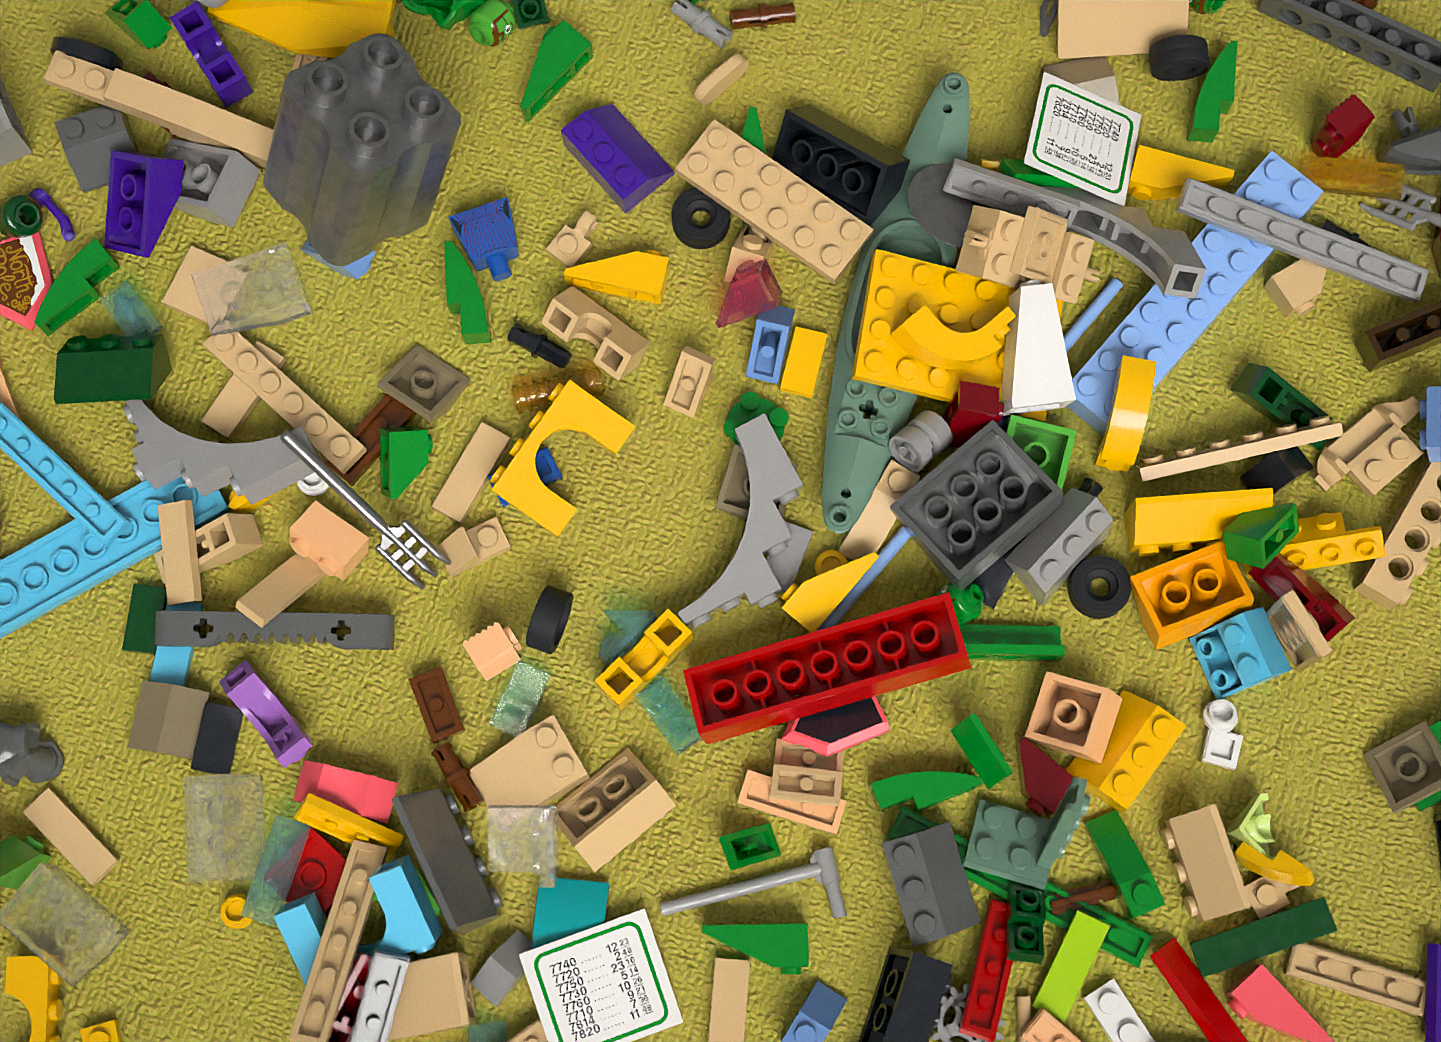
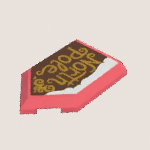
M39 232L24 238H9L0 241V315L33 331L37 325L34 321L41 303L53 284L42 237Z

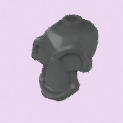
M0 722V777L6 784L15 787L23 776L27 777L30 782L41 783L54 779L60 774L65 761L64 755L53 740L49 738L39 739L40 724L26 722L13 726Z

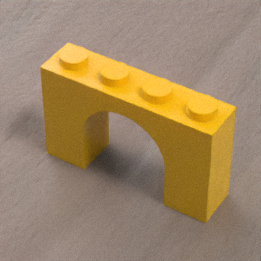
M571 380L565 386L560 382L548 397L553 402L546 413L541 410L538 411L529 424L533 431L528 439L525 441L523 438H519L509 452L514 457L507 468L500 465L490 479V482L494 484L491 489L493 493L556 537L562 532L577 508L548 489L540 480L536 471L535 458L542 441L555 432L573 430L586 435L608 452L615 455L636 427Z

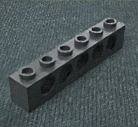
M1263 0L1258 9L1259 12L1431 92H1434L1441 83V41L1352 0Z

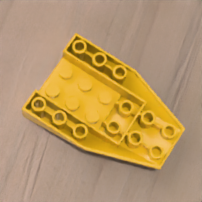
M228 0L220 7H208L207 10L209 16L295 54L336 58L342 55L350 44L372 34L383 33L395 38L392 18L396 0Z

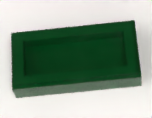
M133 585L122 646L123 651L156 655L157 646H154L156 611H166L167 594L165 587Z

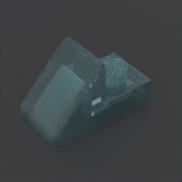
M604 610L605 616L620 631L617 635L614 632L609 634L599 645L602 650L598 652V656L607 667L618 657L621 658L644 636V632L657 620V616L652 611Z

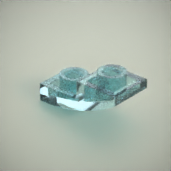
M663 676L635 695L677 756L702 739L698 734L694 718Z

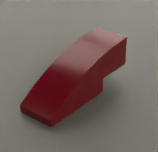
M1279 553L1264 569L1254 567L1248 572L1275 602L1293 590L1306 611L1316 620L1320 628L1319 631L1327 643L1355 619L1324 587Z

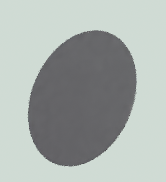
M951 163L928 166L919 171L909 185L908 204L911 213L918 224L931 236L946 244L962 248L963 237L965 238L964 234L968 227L973 205L987 208L992 207L943 191V184L952 166Z

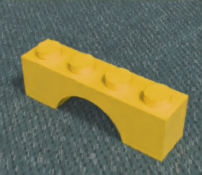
M58 956L7 957L5 993L19 999L26 1006L30 1014L32 1031L29 1042H61L60 1036L57 1035V1020H60L62 1016V1001L58 999V985L63 981L64 969L62 963H59Z

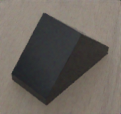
M1296 446L1272 452L1239 479L1247 490L1273 488V495H1275L1314 467L1300 448Z

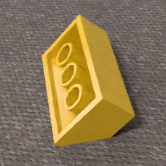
M1273 488L1135 498L1124 513L1129 553L1139 552V556L1147 557L1158 555L1159 550L1172 549L1173 554H1185L1193 552V548L1207 547L1223 541V531L1241 513L1273 506Z

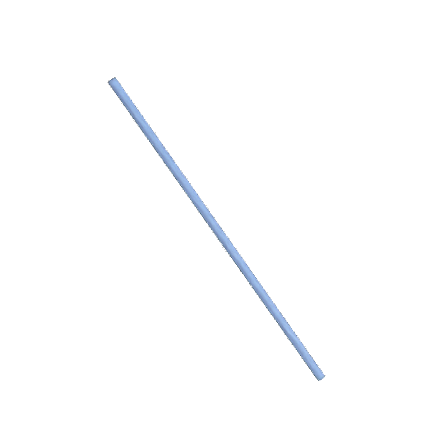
M1112 278L1063 336L1066 353L1123 287V284L1118 279ZM1002 416L1001 421L996 422L1001 429L1004 427L1007 416ZM904 526L898 530L878 554L879 558L816 631L835 626L911 537Z

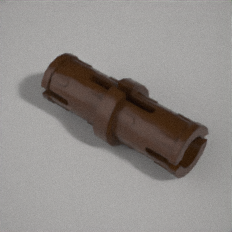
M793 2L768 6L765 3L757 4V7L730 9L729 11L732 30L749 27L767 29L768 25L795 23L796 21Z
M447 742L439 746L438 751L437 749L433 750L431 755L435 758L446 777L444 782L447 787H452L464 808L463 810L469 812L477 807L476 804L481 805L484 799L480 796L469 777L471 774L469 768L463 767L452 748V744Z

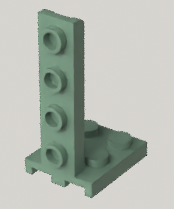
M1077 777L1072 778L1051 820L980 799L977 804L963 866L1044 890L1052 864L1056 858L1062 859L1066 845H1069L1073 832L1078 830L1081 817L1086 815L1090 802V795L1085 794L1088 780Z

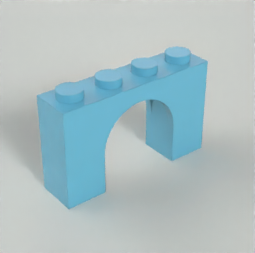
M409 855L377 867L368 879L384 911L386 931L384 937L379 941L359 945L355 958L360 952L372 956L373 949L399 954H407L414 950L417 954H421L432 949L436 945L435 942L443 929ZM315 893L284 904L273 916L305 985L307 984L327 922Z

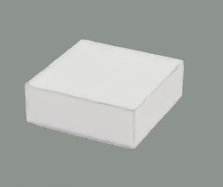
M1207 728L1200 762L1235 770L1243 736L1231 732L1217 733Z

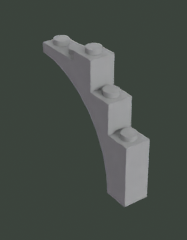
M1039 186L1080 200V208L1069 230L1093 239L1126 257L1154 280L1163 294L1196 299L1206 267L1184 231L1153 227L1143 209L1112 204L1109 200L1082 188Z
M126 400L127 404L122 406L131 424L135 423L138 429L133 432L139 446L132 449L137 462L132 464L139 479L142 482L147 479L155 490L183 477L189 489L195 487L205 497L231 483L237 496L239 497L244 494L251 505L315 473L280 440V436L249 443L225 444L204 441L180 433L159 420L152 413L145 400ZM303 427L291 431L319 457Z
M765 413L735 428V436L745 458L750 482V507L745 532L735 556L721 577L699 599L678 612L682 622L686 626L692 624L694 629L710 621L712 618L709 614L722 608L725 613L742 604L739 598L743 596L746 597L751 607L758 604L761 609L777 601L776 594L781 592V587L764 555L769 552L770 556L773 557L789 548L787 542L792 540V535L775 503L780 501L783 506L797 499L800 496L798 491L802 490L803 484Z

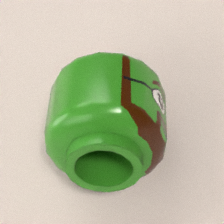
M486 0L470 14L469 32L473 39L483 46L495 47L500 45L516 28L513 8L505 1Z

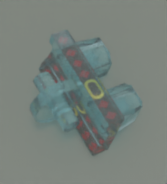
M127 281L122 283L116 291L100 299L126 336H132L139 332H150L151 335H155L162 329V326Z

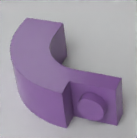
M247 660L243 661L219 681L226 695L255 726L284 768L292 762L299 761L306 754L307 750L312 747L311 739Z

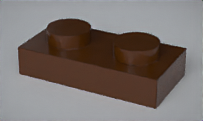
M441 667L409 679L433 744L466 731Z

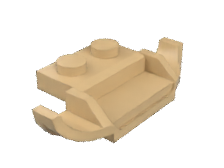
M1412 395L1407 399L1394 403H1384L1370 409L1343 432L1344 436H1339L1321 451L1313 472L1314 481L1326 492L1348 474L1369 498L1373 497L1423 454L1400 429L1420 412V403Z

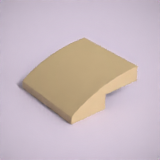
M777 738L770 798L839 806L844 750L826 757L815 753L812 749L796 743L793 745Z

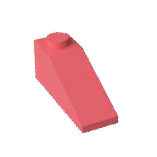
M1263 964L1254 965L1224 993L1231 1000L1228 1006L1242 1020L1246 1017L1252 1022L1302 1042H1334Z

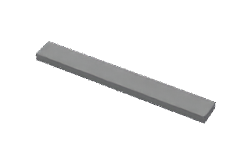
M1187 178L1184 180L1175 211L1411 302L1420 301L1428 276V269L1195 179Z

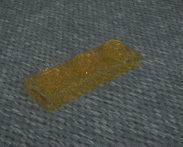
M1305 155L1302 175L1325 193L1400 200L1405 165Z

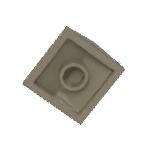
M1106 56L1084 57L1042 67V73H1049L1120 105L1115 74Z
M417 344L378 382L377 387L432 422L449 412L468 386L470 379Z
M734 444L715 509L747 522L750 507V482L744 455L740 446ZM791 462L796 471L798 464ZM779 501L775 505L783 517L786 504L782 506Z
M143 680L127 747L193 759L206 702H209L211 693L175 684Z
M1426 721L1419 723L1364 754L1394 814L1441 790V743Z

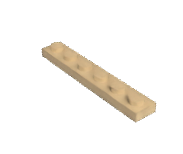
M227 321L203 343V346L293 429L303 427L315 449L343 474L367 451L359 441Z
M1322 416L1310 419L1309 426L1297 428L1296 424L1282 425L1276 427L1277 433L1263 436V431L1252 432L1242 435L1243 441L1230 443L1229 439L1213 441L1209 443V449L1197 451L1196 447H1187L1176 450L1177 456L1163 459V454L1143 458V464L1135 465L1137 476L1143 482L1344 436L1342 424L1339 421L1330 420V416Z
M353 839L289 1036L290 1042L329 1041L375 895L368 878L377 867L384 865L388 854L387 847Z

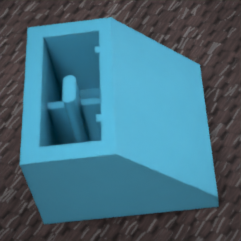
M1263 607L1242 612L1189 638L1216 700L1224 699L1292 670Z

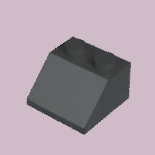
M103 105L55 122L63 150L83 193L109 185L111 150L139 152L127 115L111 107Z

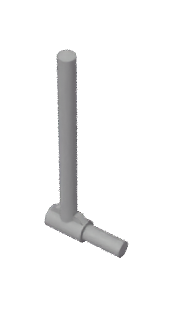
M832 847L813 851L810 859L811 863L660 902L662 915L666 916L815 877L817 882L821 883L822 886L825 885L833 918L837 919L847 916L838 883L841 880Z

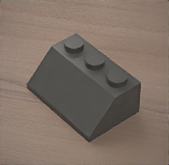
M950 821L883 840L882 845L913 946L947 937L980 923Z

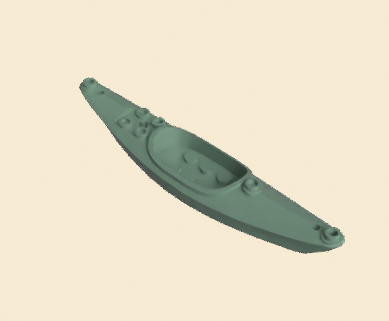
M949 73L943 76L927 101L902 156L910 159L901 190L872 224L873 234L865 243L850 290L835 357L829 399L822 483L824 524L834 533L842 534L851 530L860 518L892 456L889 449V440L905 427L918 396L851 379L872 253L879 249L954 268L957 247L934 238L918 224L908 204V188L914 176L928 166L941 163L952 164L955 158L967 161L970 117L969 85L965 77L959 73ZM863 412H872L871 419L863 418Z

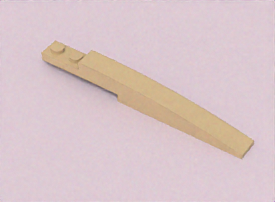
M55 51L43 78L46 84L168 128L171 134L198 144L235 150L251 163L266 168L274 130L117 68L112 71L68 56L63 52Z

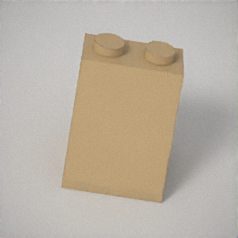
M456 952L408 964L389 1033V1041L478 1025L467 954Z

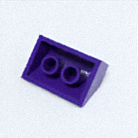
M613 104L585 110L561 129L563 144L625 214L675 174L670 166Z

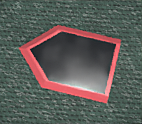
M876 696L791 720L788 722L782 740L793 745L796 743L814 750L815 753L828 757L890 731V727Z

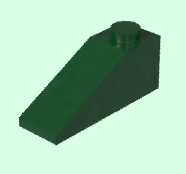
M1248 363L1230 389L1248 405L1279 426L1296 424L1297 428L1309 426L1310 419L1329 416L1266 366ZM1327 439L1309 443L1308 445L1320 451Z

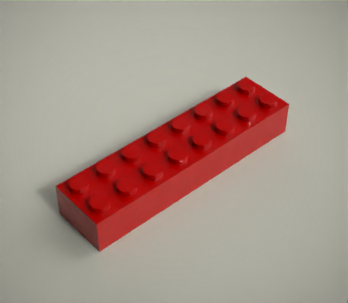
M948 592L683 670L698 734L708 745L971 669L972 667Z

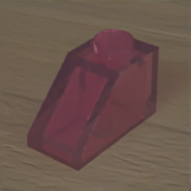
M766 259L758 262L749 260L736 268L716 321L718 328L778 306L783 292Z

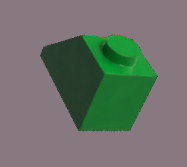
M118 0L105 12L137 44L148 50L152 47L157 48L164 43L168 37L167 33L172 29L148 0Z
M420 426L379 428L381 494L390 499H397L429 463L428 454H431L433 449L432 437L428 434L427 429Z
M1286 503L1241 513L1223 531V542L1226 547L1227 559L1264 569L1299 533L1296 504Z

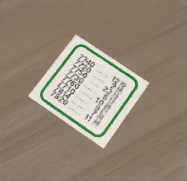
M1044 72L1024 163L1124 206L1141 114Z
M645 908L519 954L548 1042H632L683 1023Z

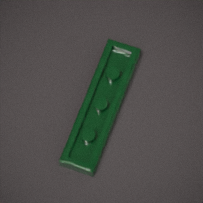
M1322 896L1190 942L1189 944L1201 976L1204 978L1338 930L1325 897Z

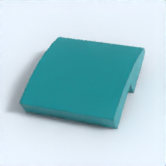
M540 876L531 950L605 923L609 883Z

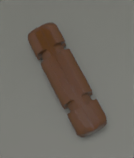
M1108 879L1097 882L1098 886L1095 887L1093 884L1067 890L1066 892L1072 895L1067 898L1059 894H1052L1058 900L1049 903L1050 911L1056 916L1067 913L1066 909L1071 908V911L1082 909L1083 907L1076 904V902L1084 901L1090 905L1099 904L1098 900H1102L1103 903L1115 900L1117 898L1116 888L1112 881Z

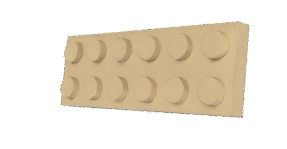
M715 119L675 168V173L833 284L837 282L873 234V228Z

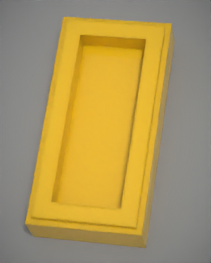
M795 327L780 391L808 398L813 397L827 341V333Z

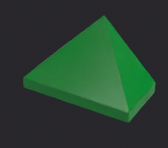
M770 823L719 837V842L731 871L781 856Z

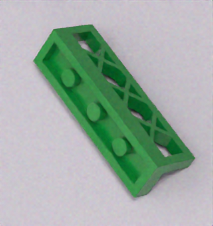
M970 624L959 626L969 660L1060 662L1065 656V645H1061V626Z

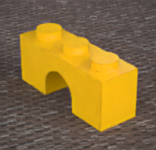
M667 609L644 632L641 641L623 658L618 657L595 680L597 687L622 710L693 640L692 631Z

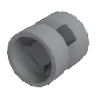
M929 410L922 411L889 440L890 453L901 466L913 473L919 472L934 459V456H937L952 443V432L941 416Z

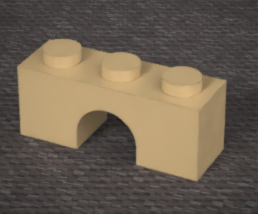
M571 286L552 299L541 321L542 325L565 342L572 338H583L593 343L598 348V352L592 362L618 381L638 367L650 345L649 341L574 286Z

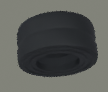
M1177 35L1167 37L1155 42L1149 49L1150 71L1155 79L1183 81L1198 77L1209 69L1208 44L1200 36Z
M696 187L690 188L679 195L672 207L673 231L677 238L690 248H712L719 244L729 231L730 211ZM697 211H705L710 215V220L707 224L699 226L693 223L692 215Z
M1103 555L1092 556L1080 562L1068 581V595L1072 605L1081 614L1093 619H1105L1118 613L1128 602L1132 590L1130 575L1127 569L1116 559ZM1096 578L1105 580L1109 586L1108 594L1105 596L1095 595L1090 589L1092 580Z

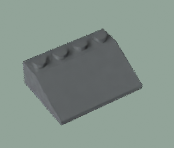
M992 420L890 506V510L937 569L952 585L961 591L1062 505L1063 491Z
M437 788L401 795L391 799L450 930L465 935L501 917L502 915L498 908L504 906L496 888L489 889L484 876L488 875L489 872L482 857L478 856L475 858L469 846L475 842L467 825L460 826L455 814L460 812V809L453 794L446 795L445 791Z

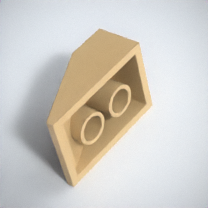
M554 715L524 731L471 768V774L469 775L501 831L590 779Z

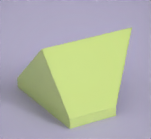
M1262 793L1250 800L1228 828L1226 835L1238 847L1244 842L1273 861L1276 856L1270 857L1268 843L1274 842L1270 831L1271 814L1264 815L1262 805L1263 802L1268 800V793Z

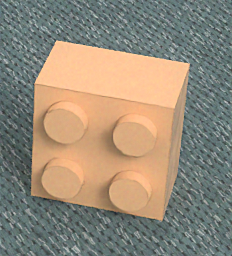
M1046 671L1025 737L1039 746L1101 764L1122 698L1109 688Z

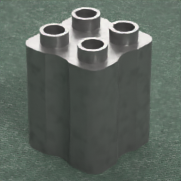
M383 33L372 34L350 44L342 55L334 59L313 61L291 71L286 76L263 179L264 186L282 209L289 211L298 218L306 231L307 240L327 263L334 266L349 265L369 255L372 249L382 240L395 236H405L427 224L461 126L460 115L440 91L429 86L421 78L416 69L415 60L394 37Z

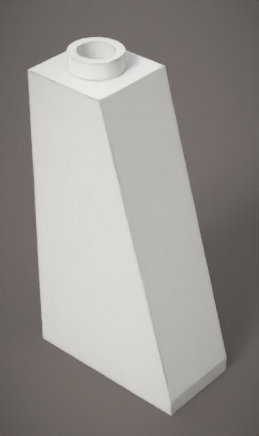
M1037 280L1023 282L1020 284V288L1009 296V308L1016 317L1007 324L1011 330L1006 334L1001 402L1004 403L1002 416L1060 409L1076 400L1053 283L1040 284V281Z

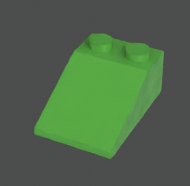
M1012 414L1007 416L1003 431L1063 490L1077 431Z

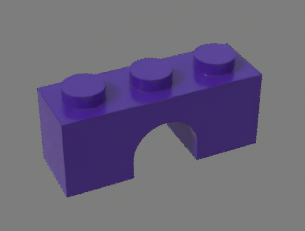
M198 1L170 17L182 40L225 108L253 93L245 75L231 53L224 46Z

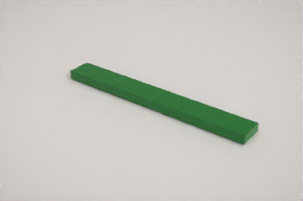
M902 806L886 838L889 839L937 825V823ZM953 832L963 864L969 840ZM964 867L967 880L1007 901L1010 885L1035 888ZM1047 881V885L1044 888L1045 921L1067 931L1076 910L1071 911V908L1066 909L1067 913L1055 916L1050 911L1049 903L1058 900L1052 894H1059L1064 898L1072 895ZM1084 901L1076 902V904L1083 907L1078 910L1110 925L1100 949L1139 968L1153 935L1095 905H1090Z

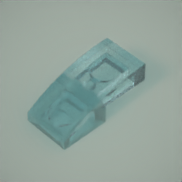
M518 661L505 693H502L490 725L516 737L526 731L548 684L551 673L524 661Z

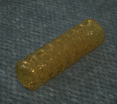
M594 366L591 371L585 368L582 373H578L577 370L573 371V375L569 376L567 373H563V377L560 378L554 375L551 380L545 377L542 378V382L532 380L533 384L523 382L522 386L517 387V384H513L511 388L515 410L519 414L523 413V409L527 408L528 411H533V407L536 406L542 409L543 405L548 404L550 407L553 402L548 397L559 382L565 386L571 380L593 397L594 393L604 395L603 391H605L601 372L597 366Z

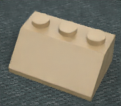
M627 748L550 810L548 814L593 871L596 872L627 845L635 841L650 826L663 818L676 805L655 777L632 751Z
M1216 804L1163 822L1165 829H1161V836L1165 847L1168 850L1172 849L1176 862L1172 864L1178 883H1183L1188 896L1184 897V903L1190 917L1195 916L1196 922L1199 923L1251 907Z

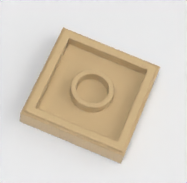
M1028 206L1010 272L1042 283H1051L1068 219L1040 208Z
M191 246L162 303L168 308L218 329L225 321H228L251 273L245 268Z

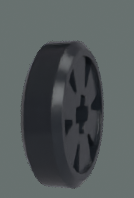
M59 35L54 37L49 50L52 56H54L57 50L68 56L112 71L115 68L121 70L124 63L120 56L111 50L71 36Z

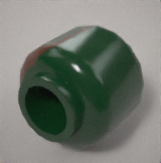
M14 195L3 198L0 201V232L9 238H24L34 235L41 228L43 212L35 199L27 195Z

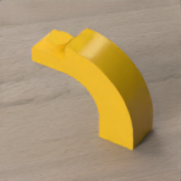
M924 305L893 331L891 335L910 355L927 365L942 369H962L984 361L1002 346L998 343V340L1011 330L1007 324L1016 315L1007 306L981 329L974 332L961 333L944 326L930 309Z
M1122 356L1116 372L1107 426L1096 455V466L1105 467L1111 471L1121 470L1128 472L1130 466L1134 465L1148 416L1156 361Z

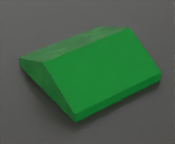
M976 713L968 716L950 730L987 789L1002 783L1013 773Z

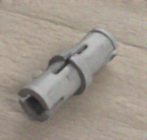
M678 0L680 4L677 2L673 4L671 13L692 26V31L697 35L703 34L721 49L727 45L724 42L725 40L730 42L733 31L713 19L711 12L708 10L702 11L688 0Z

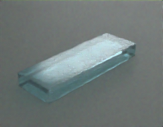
M276 815L240 916L276 927L277 923L273 916L285 903L311 826Z

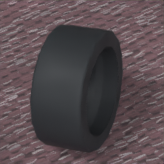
M550 585L544 588L526 635V645L528 647L548 654L555 652L570 616L573 604L572 593Z

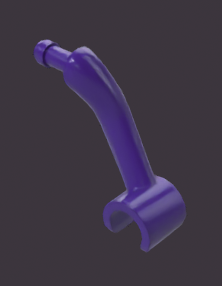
M36 188L28 194L41 207L44 205L59 222L63 239L72 241L75 238L72 224L68 216L51 200V197L41 188Z

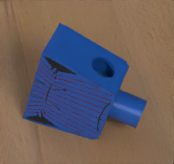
M508 197L449 217L453 231L476 271L489 268L494 281H501L512 275L508 261L519 257L513 214Z

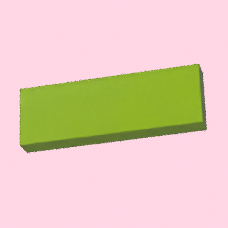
M1078 909L1076 910L1032 1003L1033 1007L1043 1008L1052 1016L1065 1022L1110 928L1109 924Z

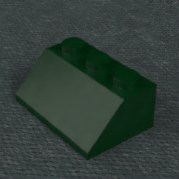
M139 332L132 336L119 337L118 334H106L100 338H87L80 335L68 339L57 353L54 387L55 404L152 399L172 371L164 335H151L150 332Z

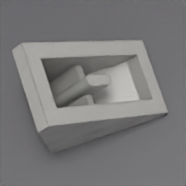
M517 930L490 955L471 982L496 1007L499 1006L525 976L519 954L531 950L532 942Z

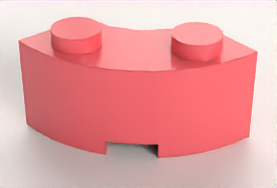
M304 760L293 801L301 803L307 794L311 793L373 822L388 824L393 805L391 799L395 798L398 783L325 763Z

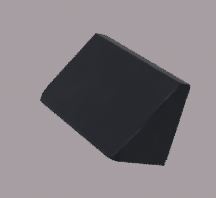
M211 702L205 703L191 763L192 770L230 777L244 715L240 709Z

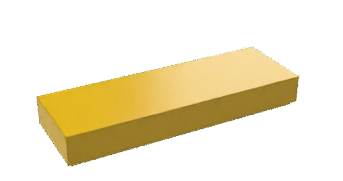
M311 793L307 794L294 815L296 820L352 844L354 839L387 847L388 854L386 860H389L399 848L404 836Z

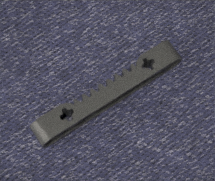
M156 611L154 646L214 647L221 642L231 644L233 639H235V642L245 644L247 638L249 642L259 644L261 638L267 644H272L275 638L278 643L286 644L289 638L291 643L299 645L303 637L304 643L313 645L317 638L318 643L322 645H327L329 642L341 649L393 650L395 615L280 612L261 628L241 612ZM342 623H345V626L351 629V634H346L344 640L335 633L336 629L342 628ZM206 624L213 626V632H208L207 635L200 633V627H205Z

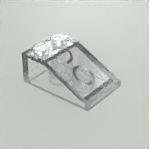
M286 242L192 274L212 336L280 325L313 313L295 257Z

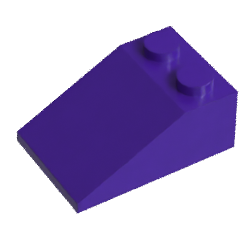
M111 150L104 248L140 257H150L181 194L184 160L144 152Z

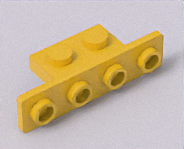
M1342 512L1322 513L1318 516L1298 519L1299 533L1279 552V554L1302 570L1381 558L1386 555L1380 526L1345 531ZM1244 564L1247 578L1251 579L1252 577L1248 574V572L1251 569H1253L1254 566Z

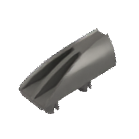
M1407 107L1403 114L1400 109L1395 111L1391 118L1396 125L1401 139L1386 145L1378 157V166L1386 171L1403 174L1441 175V126L1421 132L1411 107Z

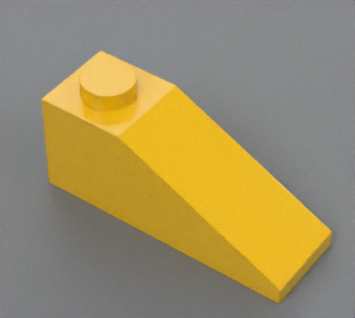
M1139 145L1133 158L1127 193L1143 201L1179 197L1184 180L1187 178L1195 179L1218 189H1226L1234 176L1235 170Z
M647 250L645 253L635 251L566 268L564 278L567 286L662 305L670 263L669 258L664 257V254L654 250Z
M871 552L802 581L799 586L793 582L780 597L785 601L781 608L810 633L815 632L879 556L875 552Z

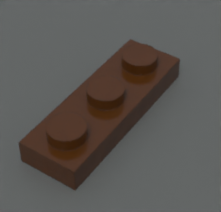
M386 394L351 433L366 448L367 451L345 474L340 472L330 461L327 460L325 464L353 487L380 456L379 428L407 426L417 413L389 394Z

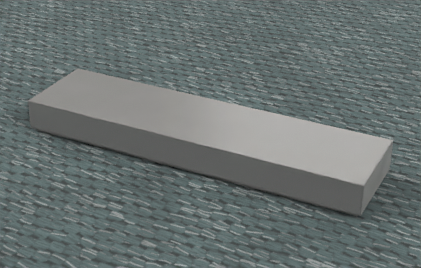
M957 158L954 159L943 184V191L1020 217L1025 218L1028 206L1040 208L1068 219L1066 232H1068L1080 208V200Z

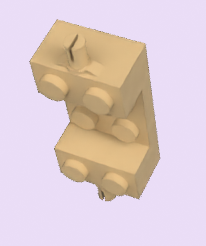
M973 205L955 271L1017 289L1020 288L1021 283L1031 281L1032 279L1010 272L1025 218L1002 210ZM1065 232L1051 281L1057 300L1077 304L1083 279L1092 283L1099 281L1100 278L1091 276V274L1101 276L1100 270L1087 267L1094 244L1093 239Z

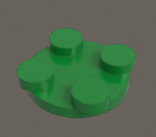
M745 392L741 396L740 402L730 410L728 418L723 425V432L733 444L739 446L735 436V428L765 413L779 441H781L789 415L786 410L778 408L766 399L760 398L755 392Z

